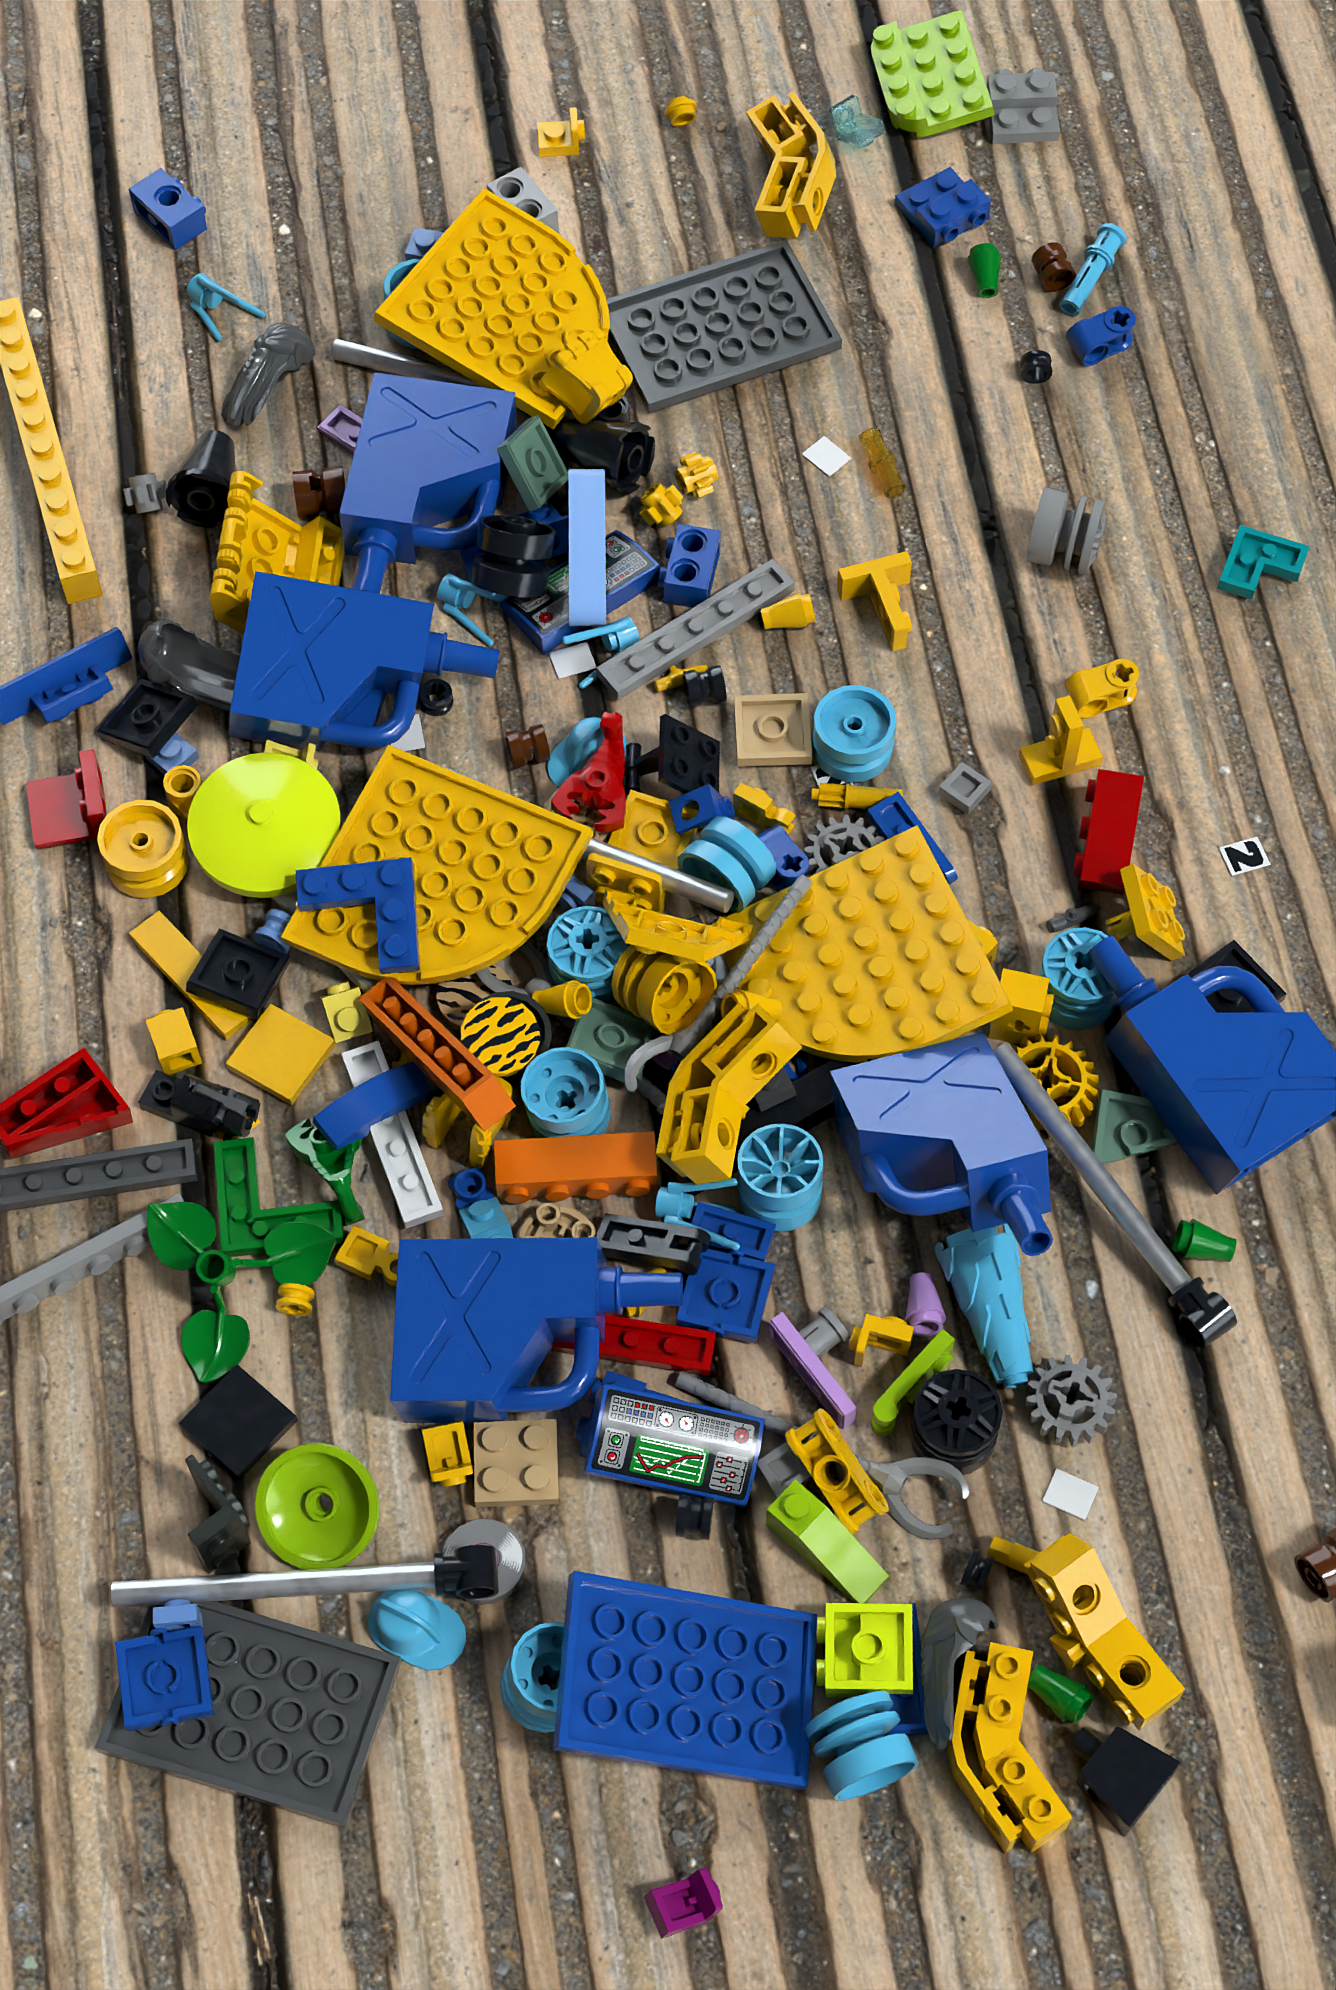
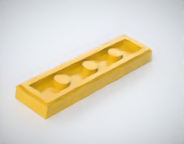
M160 910L129 932L131 940L226 1041L254 1020L251 1017L186 992V983L202 955Z

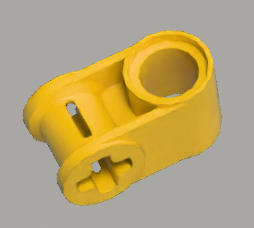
M1116 659L1104 665L1077 671L1066 679L1064 685L1079 716L1087 719L1131 704L1136 698V683L1140 673L1134 662L1127 659Z

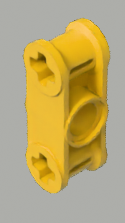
M819 1408L814 1412V1418L801 1427L787 1430L785 1433L786 1440L832 1506L835 1516L854 1535L860 1531V1525L876 1514H886L889 1511V1507L882 1492L871 1481L841 1436L835 1421L825 1410ZM818 1432V1435L809 1440L811 1435ZM831 1461L838 1462L845 1471L843 1481H837L831 1476L829 1472ZM862 1503H865V1507H863L859 1511H856V1508L858 1506H860Z

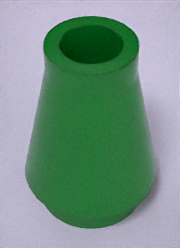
M990 243L975 245L970 249L967 262L977 286L978 296L991 298L998 294L1001 253L997 251L995 245Z
M1191 1219L1190 1222L1181 1220L1174 1235L1173 1251L1181 1253L1182 1258L1231 1262L1237 1241L1195 1219Z
M1041 1664L1029 1676L1028 1688L1033 1690L1062 1722L1068 1720L1076 1725L1087 1713L1093 1702L1094 1696L1087 1691V1685L1048 1670Z

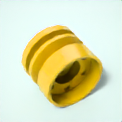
M631 944L621 954L613 970L611 982L613 997L622 1008L642 1018L647 1024L661 1033L671 1035L686 1029L695 1021L702 1008L709 1002L710 997L715 994L717 989L715 972L706 962L696 961L694 964H685L674 960L671 954L659 951L656 954L639 952Z

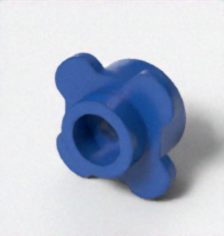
M482 1168L465 1169L449 1179L448 1187L454 1191L457 1197L456 1206L459 1210L471 1206L477 1201L488 1200L494 1197L493 1189L486 1184V1172ZM473 1186L475 1190L473 1192L467 1191V1188Z

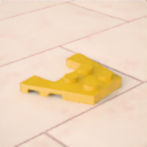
M606 887L602 902L603 906L625 943L634 945V949L639 952L656 954L659 951L673 955L672 958L681 963L694 964L696 961L704 963L750 940L753 924L719 916L717 925L714 927L639 908L640 896Z

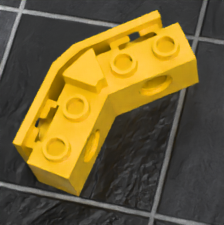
M793 91L788 94L790 102L784 106L774 94L746 111L756 138L773 160L754 210L766 237L797 239L802 223L807 224L809 231L816 232L836 178L835 159L825 134ZM813 144L818 148L816 159H814L809 148Z
M738 1003L680 1062L669 1082L656 1154L681 1177L690 1178L696 1185L731 1179L741 1119H745L746 1113L750 1110L746 1104L802 1048L758 1003L750 1011Z
M1069 1533L1066 1536L1063 1535L1024 1564L1030 1580L1057 1632L1049 1638L1051 1644L1069 1671L1080 1665L1127 1726L1133 1723L1140 1731L1180 1700L1185 1688L1127 1618L1092 1546ZM1128 1675L1135 1679L1138 1685H1128L1120 1676Z
M990 1642L985 1661L974 1659L975 1652L966 1651L954 1709V1732L952 1740L948 1743L947 1752L953 1778L1003 1852L1006 1854L1012 1850L1016 1839L1020 1837L1030 1853H1032L1065 1831L1072 1816L1019 1741L1033 1651ZM977 1676H981L982 1679L986 1680L983 1701L979 1706L973 1705ZM963 1718L974 1721L971 1740L975 1741L980 1767L983 1770L980 1779L986 1789L982 1787L966 1762L961 1739ZM996 1797L999 1798L1017 1826L1013 1824L1007 1814L1002 1816L997 1808L1000 1806V1803Z

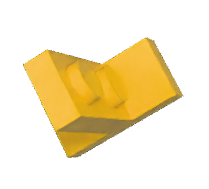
M907 551L838 569L837 592L841 601L869 594L892 652L905 649L907 647L908 633L912 632L909 614L907 611L902 612L899 606L900 596L897 586L910 583L912 561Z
M1070 695L1055 699L1053 714L1049 717V735L1045 737V741L1021 747L1018 755L1032 786L1100 766L1103 761V755L1090 728L1083 729L1084 724Z

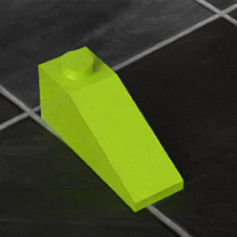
M796 1479L768 1507L766 1526L854 1603H867L888 1580L889 1575L830 1509Z

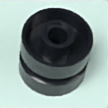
M488 515L481 517L478 524L476 545L487 552L474 556L471 583L480 589L507 596L539 597L545 595L550 567L539 560L552 556L556 530L545 523L521 516Z

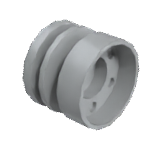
M1045 486L1033 524L1027 561L1050 567L1056 553L1062 552L1064 553V570L1069 571L1075 555L1081 557L1078 573L1087 575L1090 565L1098 556L1106 525L1104 510L1106 500L1097 498L1092 514L1085 513L1088 496L1082 495L1075 510L1068 509V491Z

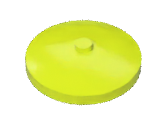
M281 753L249 754L236 758L215 770L197 790L189 809L187 821L190 846L196 861L205 874L216 884L230 892L255 898L277 897L296 891V870L319 868L342 828L341 812L337 797L326 778L310 764Z

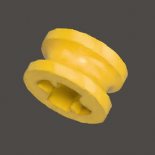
M294 1283L279 1286L278 1294L281 1298L276 1301L275 1305L279 1312L291 1316H307L312 1313V1305L309 1301L314 1299L315 1292L313 1289Z

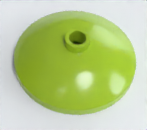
M308 1443L287 1450L268 1466L257 1488L255 1513L258 1527L264 1540L271 1550L285 1562L304 1570L339 1568L358 1557L371 1542L378 1526L380 1502L372 1476L354 1455L334 1445ZM322 1495H326L331 1499L332 1506L330 1509L322 1506Z

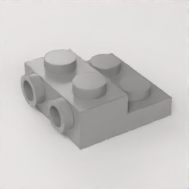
M1037 67L1030 69L1027 73L1013 74L1008 69H1000L994 74L988 75L987 89L995 113L994 116L989 117L992 144L1059 141L1060 128L1056 107L1058 95L1054 72H1045L1044 69Z

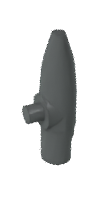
M1088 905L1076 909H1067L1060 916L1046 921L1047 930L1050 933H1055L1080 924L1094 916L1101 908L1099 905Z

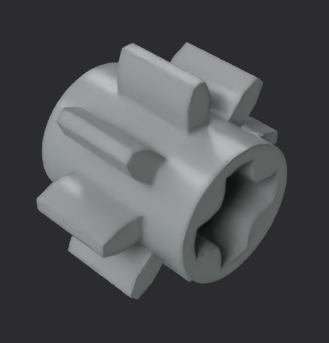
M155 473L128 478L130 487L123 489L127 506L135 505L137 514L163 508L161 499L166 498L165 480L157 481Z

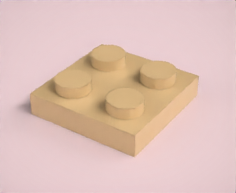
M808 693L734 696L737 767L812 764Z
M557 1419L473 1422L476 1508L560 1504Z

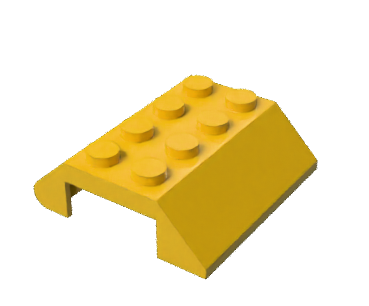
M235 471L231 474L227 497L229 508L225 510L218 547L219 552L216 558L218 569L214 571L213 575L214 581L211 586L210 602L216 620L244 635L256 571L339 586L345 552L341 528L321 516L304 526L298 525L253 498V491L263 486V481L245 471Z

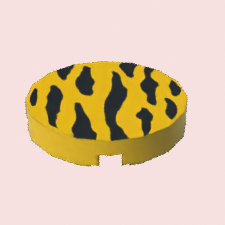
M492 997L477 1003L466 1014L461 1026V1043L496 1077H509L527 1067L534 1060L540 1044V1030L534 1014L523 1003L508 997Z

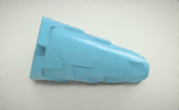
M1007 1223L1002 1225L1004 1233H997L996 1226L972 1232L971 1228L946 1237L949 1247L947 1249L939 1241L935 1245L937 1260L941 1264L947 1281L951 1282L960 1309L970 1324L980 1354H984L995 1382L1003 1383L1005 1389L1021 1387L1029 1383L1027 1376L1033 1373L1029 1348L1031 1338L1022 1298L1023 1285L1019 1271L1021 1262L1017 1241Z

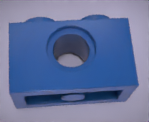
M159 168L129 188L134 213L174 250H177L207 230L204 215L206 208L203 202L197 196L192 197L184 189L177 177H170L162 168Z

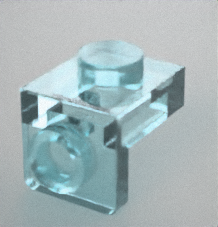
M850 95L829 109L830 119L837 140L862 148L871 145L875 138L885 133L883 120L862 113L858 96Z

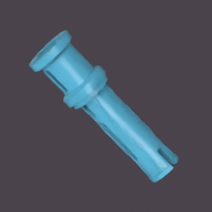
M1112 223L1102 224L1097 230V239L1094 244L1087 247L1085 262L1059 304L1060 309L1065 314L1077 316L1081 312L1082 306L1102 272L1110 269L1114 264L1115 253L1127 241L1125 232L1117 225Z

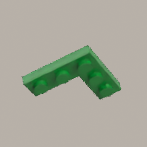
M254 1137L214 1142L222 1253L229 1257L266 1253L264 1249L266 1235L278 1225L287 1222H307L318 1225L335 1237L336 1244L344 1243L342 1210L338 1200L260 1210Z

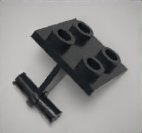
M663 714L660 716L659 747L641 756L642 746L639 743L633 742L626 745L624 791L627 795H629L630 790L641 792L640 777L654 772H658L659 782L684 794L707 784H710L719 793L720 741L667 714Z

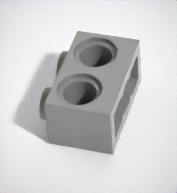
M522 167L487 184V190L559 233L558 210Z

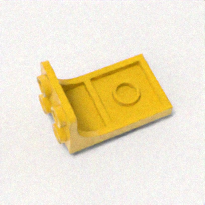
M630 790L626 799L624 828L613 831L607 844L680 871L678 856L693 841L698 827L679 835L675 831L669 801ZM684 806L681 813L682 819L691 820L696 817L699 811ZM595 853L589 854L586 861L588 887L594 891L596 901L602 904L607 887L640 896L639 908L663 913L671 892L662 889V877L659 874Z

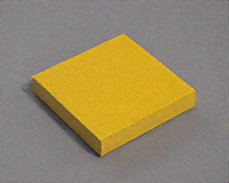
M270 1003L227 1060L226 1067L231 1072L292 1106L335 1048L336 1043L335 1039Z

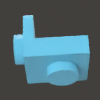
M497 1197L480 1200L471 1206L458 1210L470 1239L513 1238L509 1221Z

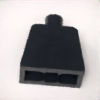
M1082 1727L1067 1747L1087 1763L1076 1780L1078 1787L1124 1837L1169 1782L1181 1764L1172 1756L1120 1727H1116L1104 1743L1086 1728Z

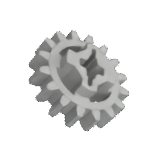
M844 815L842 823H837L833 817H829L827 828L818 823L815 835L809 834L807 837V847L804 848V853L809 859L807 874L821 872L885 841L884 837H876L877 827L875 825L865 829L863 827L864 819L861 817L855 824L850 823L848 815Z
M1065 1355L1063 1365H1058L1051 1358L1047 1364L1048 1372L1038 1367L1034 1374L1036 1381H1029L1026 1391L1031 1395L1026 1397L1025 1408L1035 1409L1030 1414L1029 1421L1031 1424L1042 1423L1039 1433L1042 1437L1050 1431L1054 1433V1444L1059 1445L1063 1437H1068L1071 1446L1076 1447L1081 1436L1090 1444L1095 1437L1094 1430L1104 1434L1108 1427L1106 1421L1113 1420L1116 1410L1110 1406L1115 1404L1117 1394L1107 1392L1113 1381L1111 1378H1104L1102 1380L1099 1378L1102 1369L1100 1365L1095 1366L1092 1370L1086 1368L1087 1358L1082 1357L1078 1365L1072 1363L1070 1355ZM1060 1378H1066V1379H1064V1380H1062V1381H1060V1382H1059V1381H1056L1057 1379H1060ZM1086 1384H1088V1385L1092 1388V1390L1094 1391V1393H1091V1392H1090V1390H1089V1388H1088V1386H1087ZM1068 1396L1076 1399L1074 1405L1066 1403ZM1047 1408L1052 1410L1055 1418L1048 1412ZM1080 1420H1085V1421H1086V1422H1083V1423H1080V1424H1073V1423L1078 1422V1421H1080Z

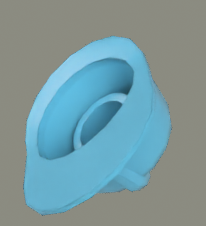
M590 717L576 723L570 734L550 754L551 759L547 764L549 778L558 788L572 774L582 770L588 759L600 747L604 740V735L600 728L602 718ZM623 735V743H624V751H625L624 757H625V756H626V745H627V742H626L625 736Z
M420 1590L387 1591L381 1594L373 1603L368 1615V1630L374 1642L385 1651L400 1656L402 1660L415 1667L427 1671L441 1670L453 1664L463 1652L466 1632L460 1616L446 1604Z

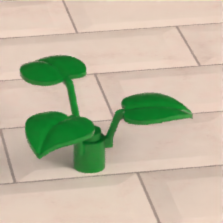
M192 1202L151 1203L148 1205L147 1231L150 1243L158 1259L167 1267L178 1271L188 1270L196 1262V1272L203 1281L211 1285L210 1292L213 1294L218 1307V1314L210 1310H203L194 1314L185 1323L181 1334L184 1355L200 1382L209 1383L227 1375L242 1361L249 1348L250 1330L247 1321L238 1315H226V1306L220 1292L221 1287L227 1286L234 1280L236 1268L272 1266L273 1276L280 1284L294 1283L309 1286L323 1274L335 1247L336 1240L330 1232L318 1225L307 1222L283 1223L272 1229L264 1239V1249L270 1257L269 1259L251 1260L235 1258L232 1260L229 1256L218 1250L204 1251L215 1240L216 1226L211 1213L201 1205Z

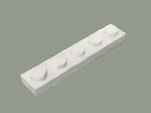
M379 1041L341 1053L353 1089L369 1079L390 1070ZM403 1110L372 1125L369 1132L405 1228L407 1229L444 1216L443 1208L406 1111Z

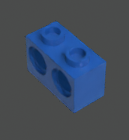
M678 524L675 538L669 537L667 542L666 558L669 559L668 567L662 566L659 574L658 588L664 589V603L693 608L710 598L721 552L720 530Z

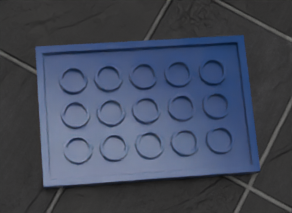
M573 1571L569 1574L553 1750L799 1790L808 1787L810 1740L804 1729L807 1723L812 1720L817 1614Z

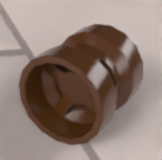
M1051 242L1039 247L1031 259L1035 270L1040 273V280L1045 290L1049 292L1060 291L1068 287L1076 275L1071 263L1066 260L1067 255L1063 246L1057 242Z
M542 724L531 726L525 732L517 730L505 732L508 753L514 769L524 767L529 761L536 760L541 763L551 759L547 737Z

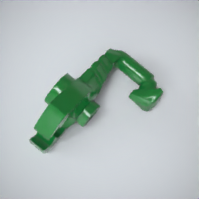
M309 1118L292 1127L285 1134L290 1149L300 1161L310 1167H314V1170L335 1191L346 1226L365 1220L362 1207L355 1200L350 1187L354 1154L359 1149L363 1138L335 1151L318 1128H314L311 1125Z

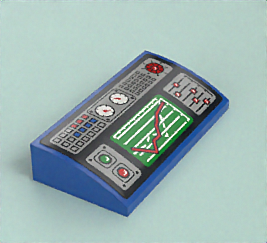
M618 530L605 536L606 615L657 584L660 574V565L640 545ZM569 560L550 571L545 595L539 597L509 596L500 602V607L542 655L562 644L564 636L581 632L589 627L569 626Z
M604 1384L596 1391L583 1473L703 1499L710 1497L714 1498V1501L745 1507L748 1503L755 1476L765 1419Z

